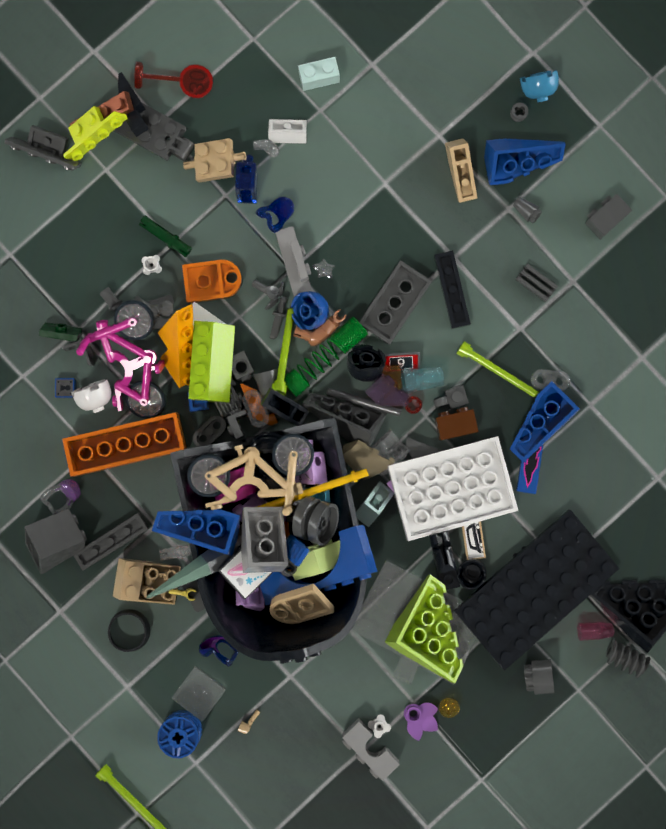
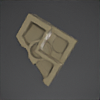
M360 440L345 444L342 449L345 462L355 472L367 469L369 476L362 478L363 480L376 476L395 462L392 457L387 460L378 455L379 450L368 447Z

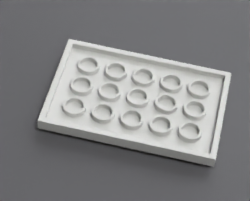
M498 436L388 466L407 541L518 511Z

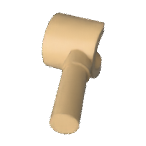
M256 710L248 723L241 721L238 731L247 734L260 711Z

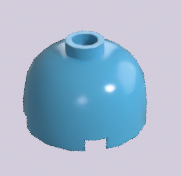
M545 71L531 74L527 78L525 76L521 77L520 83L524 94L530 99H537V102L547 101L548 96L554 94L558 88V71Z

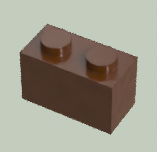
M468 407L457 409V413L450 414L449 411L438 413V417L434 418L439 441L479 432L474 409L468 410Z

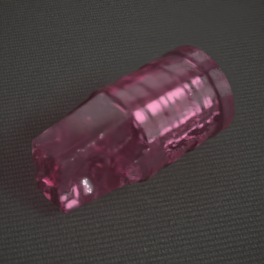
M589 622L578 623L577 634L580 641L613 637L615 633L612 623Z

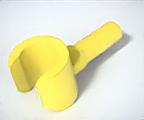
M193 588L186 590L172 589L169 590V594L185 596L188 600L194 601L195 598L188 597V593L196 591Z

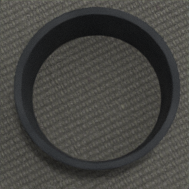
M133 609L118 612L111 619L108 627L110 643L116 649L123 652L139 650L147 643L150 637L149 621L141 612ZM119 616H135L144 626V638L134 649H122L112 640L110 634L111 624Z

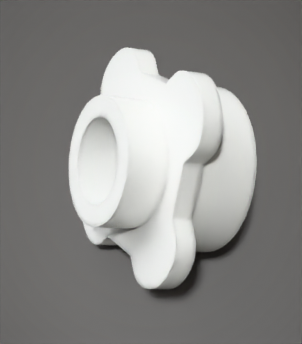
M158 255L142 258L141 261L144 266L143 272L145 275L162 271Z
M379 714L373 721L368 722V727L373 730L376 738H380L383 733L391 730V725L387 724L385 716Z

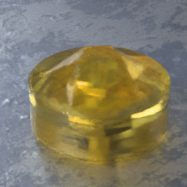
M445 698L440 702L439 711L444 717L453 718L459 713L460 706L455 699Z

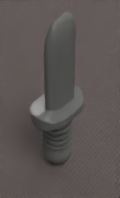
M284 296L280 298L277 312L273 311L272 314L275 315L270 339L277 338L282 318L287 316V314L283 313L284 307H286L285 303L287 302V298Z

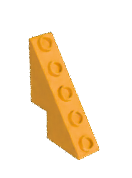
M192 304L176 311L158 332L168 348L160 359L165 361V367L179 388L190 384L193 343Z

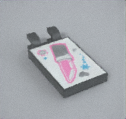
M241 547L217 569L243 599H246L273 573H243Z

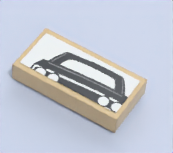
M481 521L462 526L466 560L486 558Z

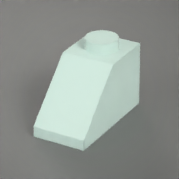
M379 481L356 511L357 519L369 527L394 495L393 491Z

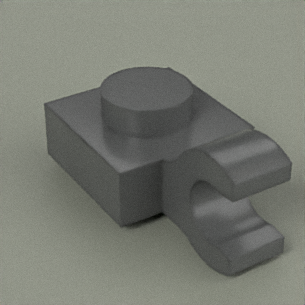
M463 385L444 391L446 397L433 401L435 408L448 404L450 409L469 403Z

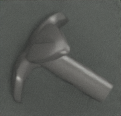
M257 280L252 282L254 288L265 293L271 299L265 310L274 307L278 303V297H281L284 291V282H281L279 289L276 286H266Z

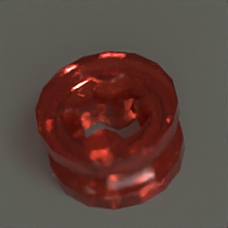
M409 397L405 401V409L408 413L416 414L422 408V402L418 397ZM412 400H416V403L419 404V407H416L414 411L410 410L411 407H408V403H411Z

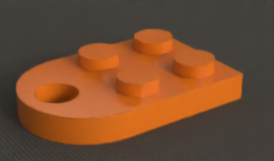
M214 260L182 265L187 303L229 298L235 295L241 287V273L238 267L231 261ZM235 273L237 280L234 283H229L227 281L228 274Z

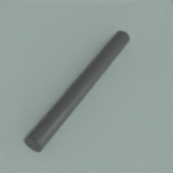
M331 388L327 390V396L400 416L402 409Z

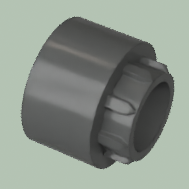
M551 659L533 660L531 664L524 666L527 691H534L535 695L555 693Z

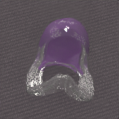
M66 479L58 485L47 489L40 499L49 507L50 512L54 515L66 509L70 510L81 494L80 487L76 481ZM61 491L65 494L67 502L62 508L54 510L47 499L53 493Z

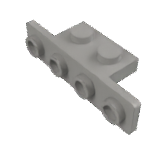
M291 226L277 230L275 232L294 297L298 293L312 291L308 277L311 274L308 263H304L303 256H306L303 245L299 246L294 227Z

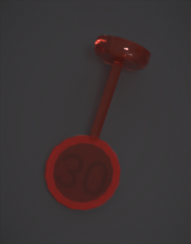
M136 61L135 89L142 88L143 78L177 81L186 95L193 98H202L211 91L213 86V78L210 71L201 65H190L181 72L180 77L145 74L143 63Z

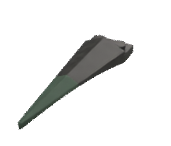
M242 524L239 526V535L233 554L241 547ZM208 549L147 595L146 598H152L218 572L217 569L231 555Z

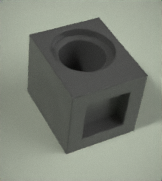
M245 351L233 356L232 371L236 380H241L242 382L253 378L252 374L255 373ZM240 363L247 365V369L243 373L237 371V366Z

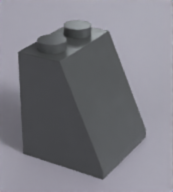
M69 509L24 527L25 544L40 574L46 573L85 547L86 535L83 530H79L77 526L78 520L75 514L70 513Z

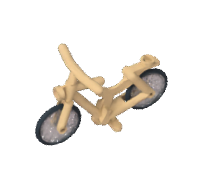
M287 434L277 440L272 450V460L275 467L281 473L287 475L286 480L260 457L257 448L248 447L244 454H242L241 449H243V445L234 447L239 457L227 463L216 455L208 454L196 458L188 469V483L195 493L203 497H214L221 493L225 495L218 501L206 503V508L210 507L211 510L223 508L222 504L237 499L236 491L241 486L252 484L260 489L257 492L260 498L285 497V503L281 506L283 507L282 514L288 516L293 511L292 503L294 496L303 494L301 482L295 483V476L305 473L311 467L314 460V449L309 440L299 434ZM245 463L244 476L235 480L228 488L230 470ZM255 464L283 489H269L261 479L253 477Z

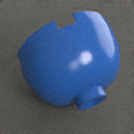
M307 291L298 293L291 303V308H293L294 314H291L292 319L300 329L311 330L319 328L326 322L329 316L328 303L317 292Z

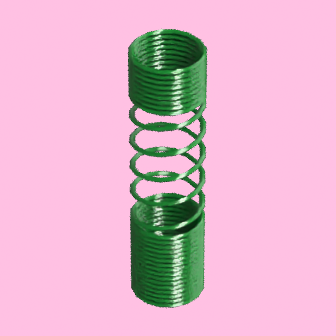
M351 317L336 332L331 334L330 338H327V343L333 353L325 346L319 345L326 360L318 353L312 351V355L319 367L308 358H304L312 374L297 364L301 375L293 368V370L285 375V385L298 397L299 394L310 386L299 367L317 380L316 375L306 360L322 373H325L314 353L332 367L331 362L321 347L326 349L337 360H340L329 340L344 354H347L349 350L368 335V332L356 318Z

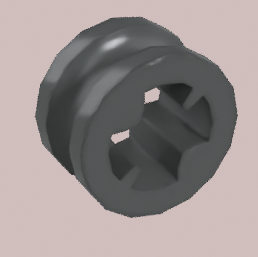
M516 103L510 111V116L515 122L525 120L528 115V107L524 103ZM515 109H516V110L522 109V110H523L522 114H524V115L522 116V115L520 114V115L517 116V115L515 114V113H516Z

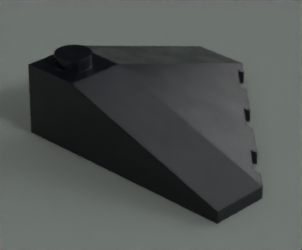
M622 580L621 584H610V581H605L590 595L616 624L647 653L666 633V583L664 580H649V583H637V580Z

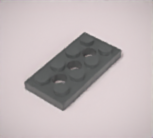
M400 260L359 321L360 324L367 331L390 345L432 281ZM403 282L411 285L409 292H403L400 289V285ZM392 298L400 300L401 304L398 308L391 307L390 300ZM381 314L389 315L390 321L387 324L379 321Z

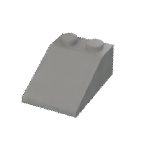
M243 507L241 543L243 573L282 572L288 566L284 517L282 514L283 507Z

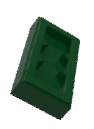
M45 322L39 330V336L72 342H77L82 335V328L67 326L64 323L53 324Z

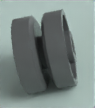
M311 496L302 499L294 513L292 521L293 535L298 539L310 541L319 546L328 544L334 536L339 521V510L336 504L321 501Z

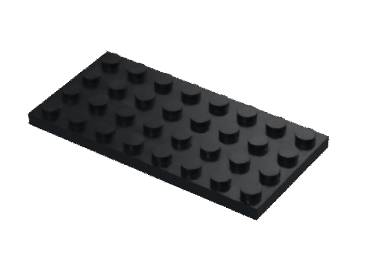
M568 509L453 611L505 671L620 568L576 515Z

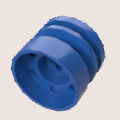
M178 710L171 713L164 720L158 731L157 741L160 749L172 758L189 756L195 750L202 736L201 722L194 713L187 710ZM177 732H179V735H183L181 740L177 736L175 737Z

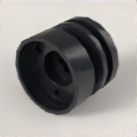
M271 431L256 435L251 440L249 447L257 448L260 457L285 478L287 475L281 473L275 467L272 460L273 447L282 435ZM284 440L277 448L276 459L278 464L287 471L289 444L287 440ZM255 464L253 477L261 479L264 475H268Z

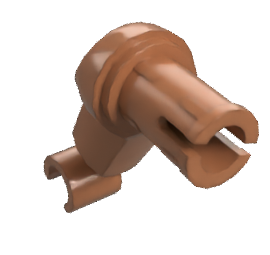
M338 309L334 316L329 317L319 328L303 330L296 326L293 336L308 341L310 346H317L333 334L347 315L340 318L338 312L341 309Z

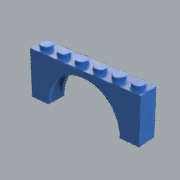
M364 525L339 531V557L334 569L323 580L317 583H308L302 580L295 581L293 575L285 577L280 572H273L260 585L265 605H270L271 600L279 594L310 584H314L319 590L324 588L325 591L336 589V584L342 583V586L354 583L353 579L358 577L360 581L371 578V573L378 571Z

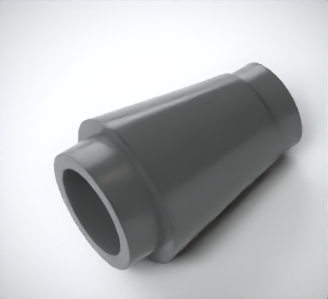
M521 197L513 204L527 222L534 223L542 213L539 206Z

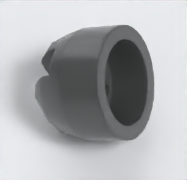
M288 559V566L280 573L285 577L292 576L297 571V566Z

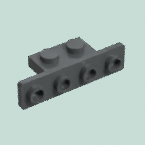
M32 125L30 127L27 142L15 137L5 139L4 143L10 145L11 149L26 151L28 155L42 157L51 164L58 163L63 165V168L73 171L81 167V162L66 159L63 156L66 152L69 138Z

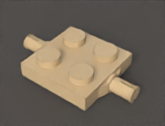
M230 138L195 144L194 160L183 162V167L185 170L195 168L196 181L199 183L234 177L235 162L246 160V153H234L233 141Z

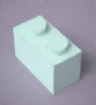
M335 57L298 65L303 91L340 83V74Z

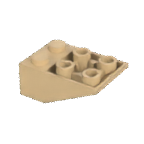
M119 558L113 597L125 601L175 605L176 595L169 594V591L149 599L146 597L178 573L181 566Z

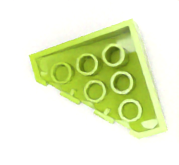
M430 574L394 623L385 643L404 656L455 684L463 668L462 659H458L455 648L459 647L456 632H452L449 622L453 618L450 605H446L443 593L447 592L446 587Z

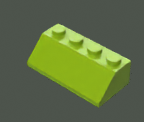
M194 321L188 399L230 403L235 338L234 325Z

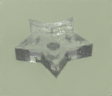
M324 258L321 263L313 265V268L318 271V278L322 276L332 278L331 271L335 266L328 264Z

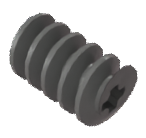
M616 640L609 644L606 651L608 664L614 660V667L622 664L621 670L624 671L628 667V674L630 675L636 671V678L644 674L651 660L650 657H645L643 653L638 655L637 650L631 651L629 646L624 648V644H617Z

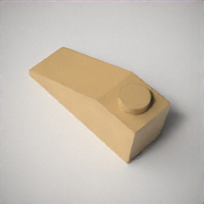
M463 138L446 142L447 158L458 202L477 199L468 143Z

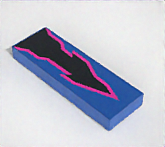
M543 445L524 463L520 461L516 491L536 494Z

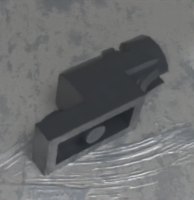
M448 531L440 532L442 544H438L436 534L429 535L438 580L445 585L446 590L460 587Z

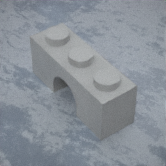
M358 718L342 733V738L344 739L342 742L349 750L353 749L357 753L355 756L362 764L366 763L370 767L369 771L376 779L379 777L383 781L400 765L399 760L386 746L376 753L370 752L366 748V743L373 734L365 723Z

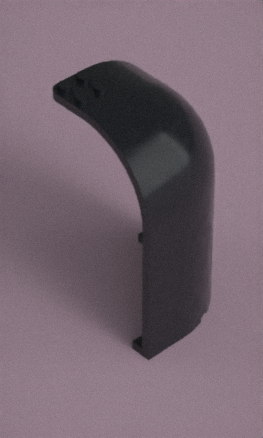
M336 418L275 431V433H279L282 436L299 434L306 439L313 440L314 451H322L324 453L327 482L348 475ZM255 436L170 453L182 511L211 510L210 507L206 508L205 504L216 501L215 496L203 497L195 493L190 487L187 474L191 463L196 458L208 454L216 455L227 463L239 457L237 450L234 449L235 446L243 445L241 450L242 454H244V451L249 447L251 440ZM286 439L289 444V452L301 451L300 439ZM215 459L199 461L194 466L191 475L195 487L204 493L216 492L211 489L205 474L222 464ZM245 463L231 469L230 472L238 468L244 467ZM350 483L330 489V503L336 504L339 510V521L332 537V542L340 541L339 531L359 526ZM309 484V487H314V486H317V485H320V484H316V485H311V484ZM245 498L232 504L222 505L223 508L221 510L233 513L232 509L239 503L244 505L247 500ZM289 522V533L293 535L292 522ZM301 540L307 547L313 545L310 541ZM189 543L193 560L208 550V548ZM332 570L300 580L308 583H317L327 577ZM219 571L197 579L204 607L213 625L222 637L233 648L250 658L261 661H280V664L291 662L294 659L296 663L306 661L308 656H319L322 654L321 651L343 640L358 619L366 591V579L360 581L359 577L353 579L354 583L342 586V583L336 584V589L325 591L324 588L320 589L325 597L334 605V613L297 624H287L274 619L270 614V605H265V602L264 609L260 612L245 608L243 605L237 606L236 590Z

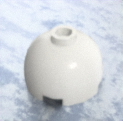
M105 379L90 383L82 388V390L80 387L71 392L77 406L85 411L93 410V413L104 410V405L110 401L112 393L109 382Z

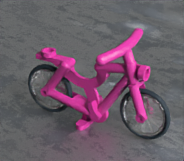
M129 300L117 307L114 314L115 324L108 326V320L97 321V331L87 334L82 339L76 353L79 356L83 355L91 342L101 340L108 362L113 363L117 360L123 365L125 370L123 380H117L114 384L113 406L117 407L118 411L123 410L122 393L126 394V404L129 410L137 417L149 419L158 416L165 407V395L162 389L152 382L153 370H155L156 374H160L165 367V361L159 360L157 364H154L157 360V354L153 350H143L115 334L119 332L127 339L141 340L148 337L154 329L155 318L151 309L143 302ZM109 339L139 357L129 361L121 352L112 350ZM144 365L143 380L130 385L133 378V370Z

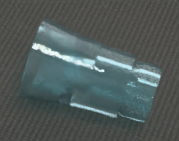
M401 368L403 392L407 395L416 391L443 386L444 373L442 368Z

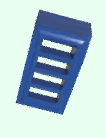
M290 534L286 539L287 556L298 567L309 553V549L303 541Z

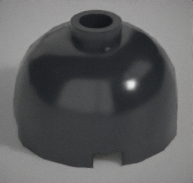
M361 344L354 346L347 356V369L355 379L363 382L377 379L382 374L386 363L384 353L380 349L378 351L374 350L371 345Z

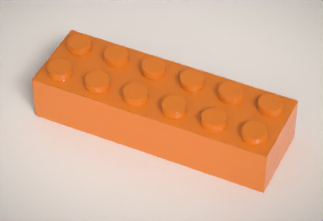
M176 412L62 439L70 477L171 455L170 453L187 449L180 416Z

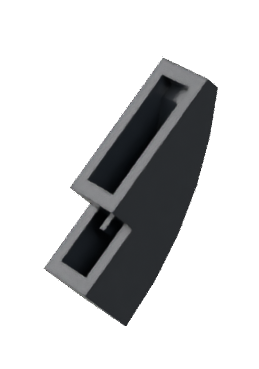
M121 72L118 74V92L126 91L130 94L134 111L126 115L128 118L126 121L131 131L138 137L149 129L140 115L146 109Z
M269 388L260 404L296 426L302 425L309 413L307 409L272 388Z

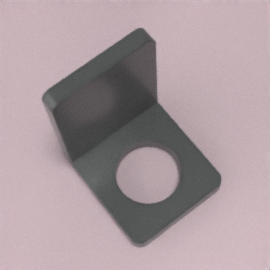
M82 340L62 346L65 351L78 348ZM87 346L84 352L87 363L90 366H94L92 359L94 357L93 349L91 346Z

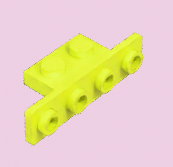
M93 106L68 128L75 145L63 154L64 158L74 161L82 159L83 155L89 150L94 149L101 140L107 138L113 130L120 127L128 119L126 114L114 111L104 119L99 107Z

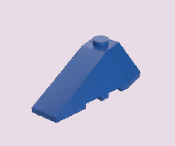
M523 139L486 140L484 160L489 184H507L514 181L513 179L518 176L529 175L530 171L538 168L543 169L563 161L566 143L561 141Z
M551 381L537 395L510 450L524 463L561 429L580 408Z
M221 509L158 511L152 531L232 556L239 535L240 515Z

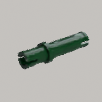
M146 215L140 220L139 226L166 243L168 248H173L184 257L190 254L192 247L180 240L178 235H173Z

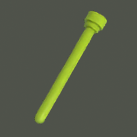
M293 308L287 310L277 379L271 386L272 389L282 395H286L287 390L284 378L293 327L291 315L294 314Z
M463 341L456 353L462 358L469 357L532 397H537V390L474 352L473 348L470 347L471 345Z
M107 764L96 773L95 776L100 781H107L155 829H166L112 776V769Z

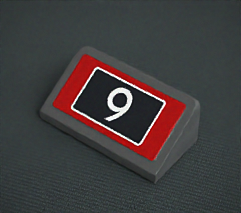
M420 352L384 354L386 363L382 374L421 372Z

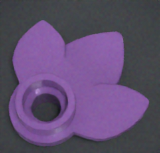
M428 702L421 705L409 704L406 706L404 717L408 722L407 731L414 739L419 741L423 731L433 732L438 730L437 721L433 717L438 708ZM410 711H417L416 716H411Z

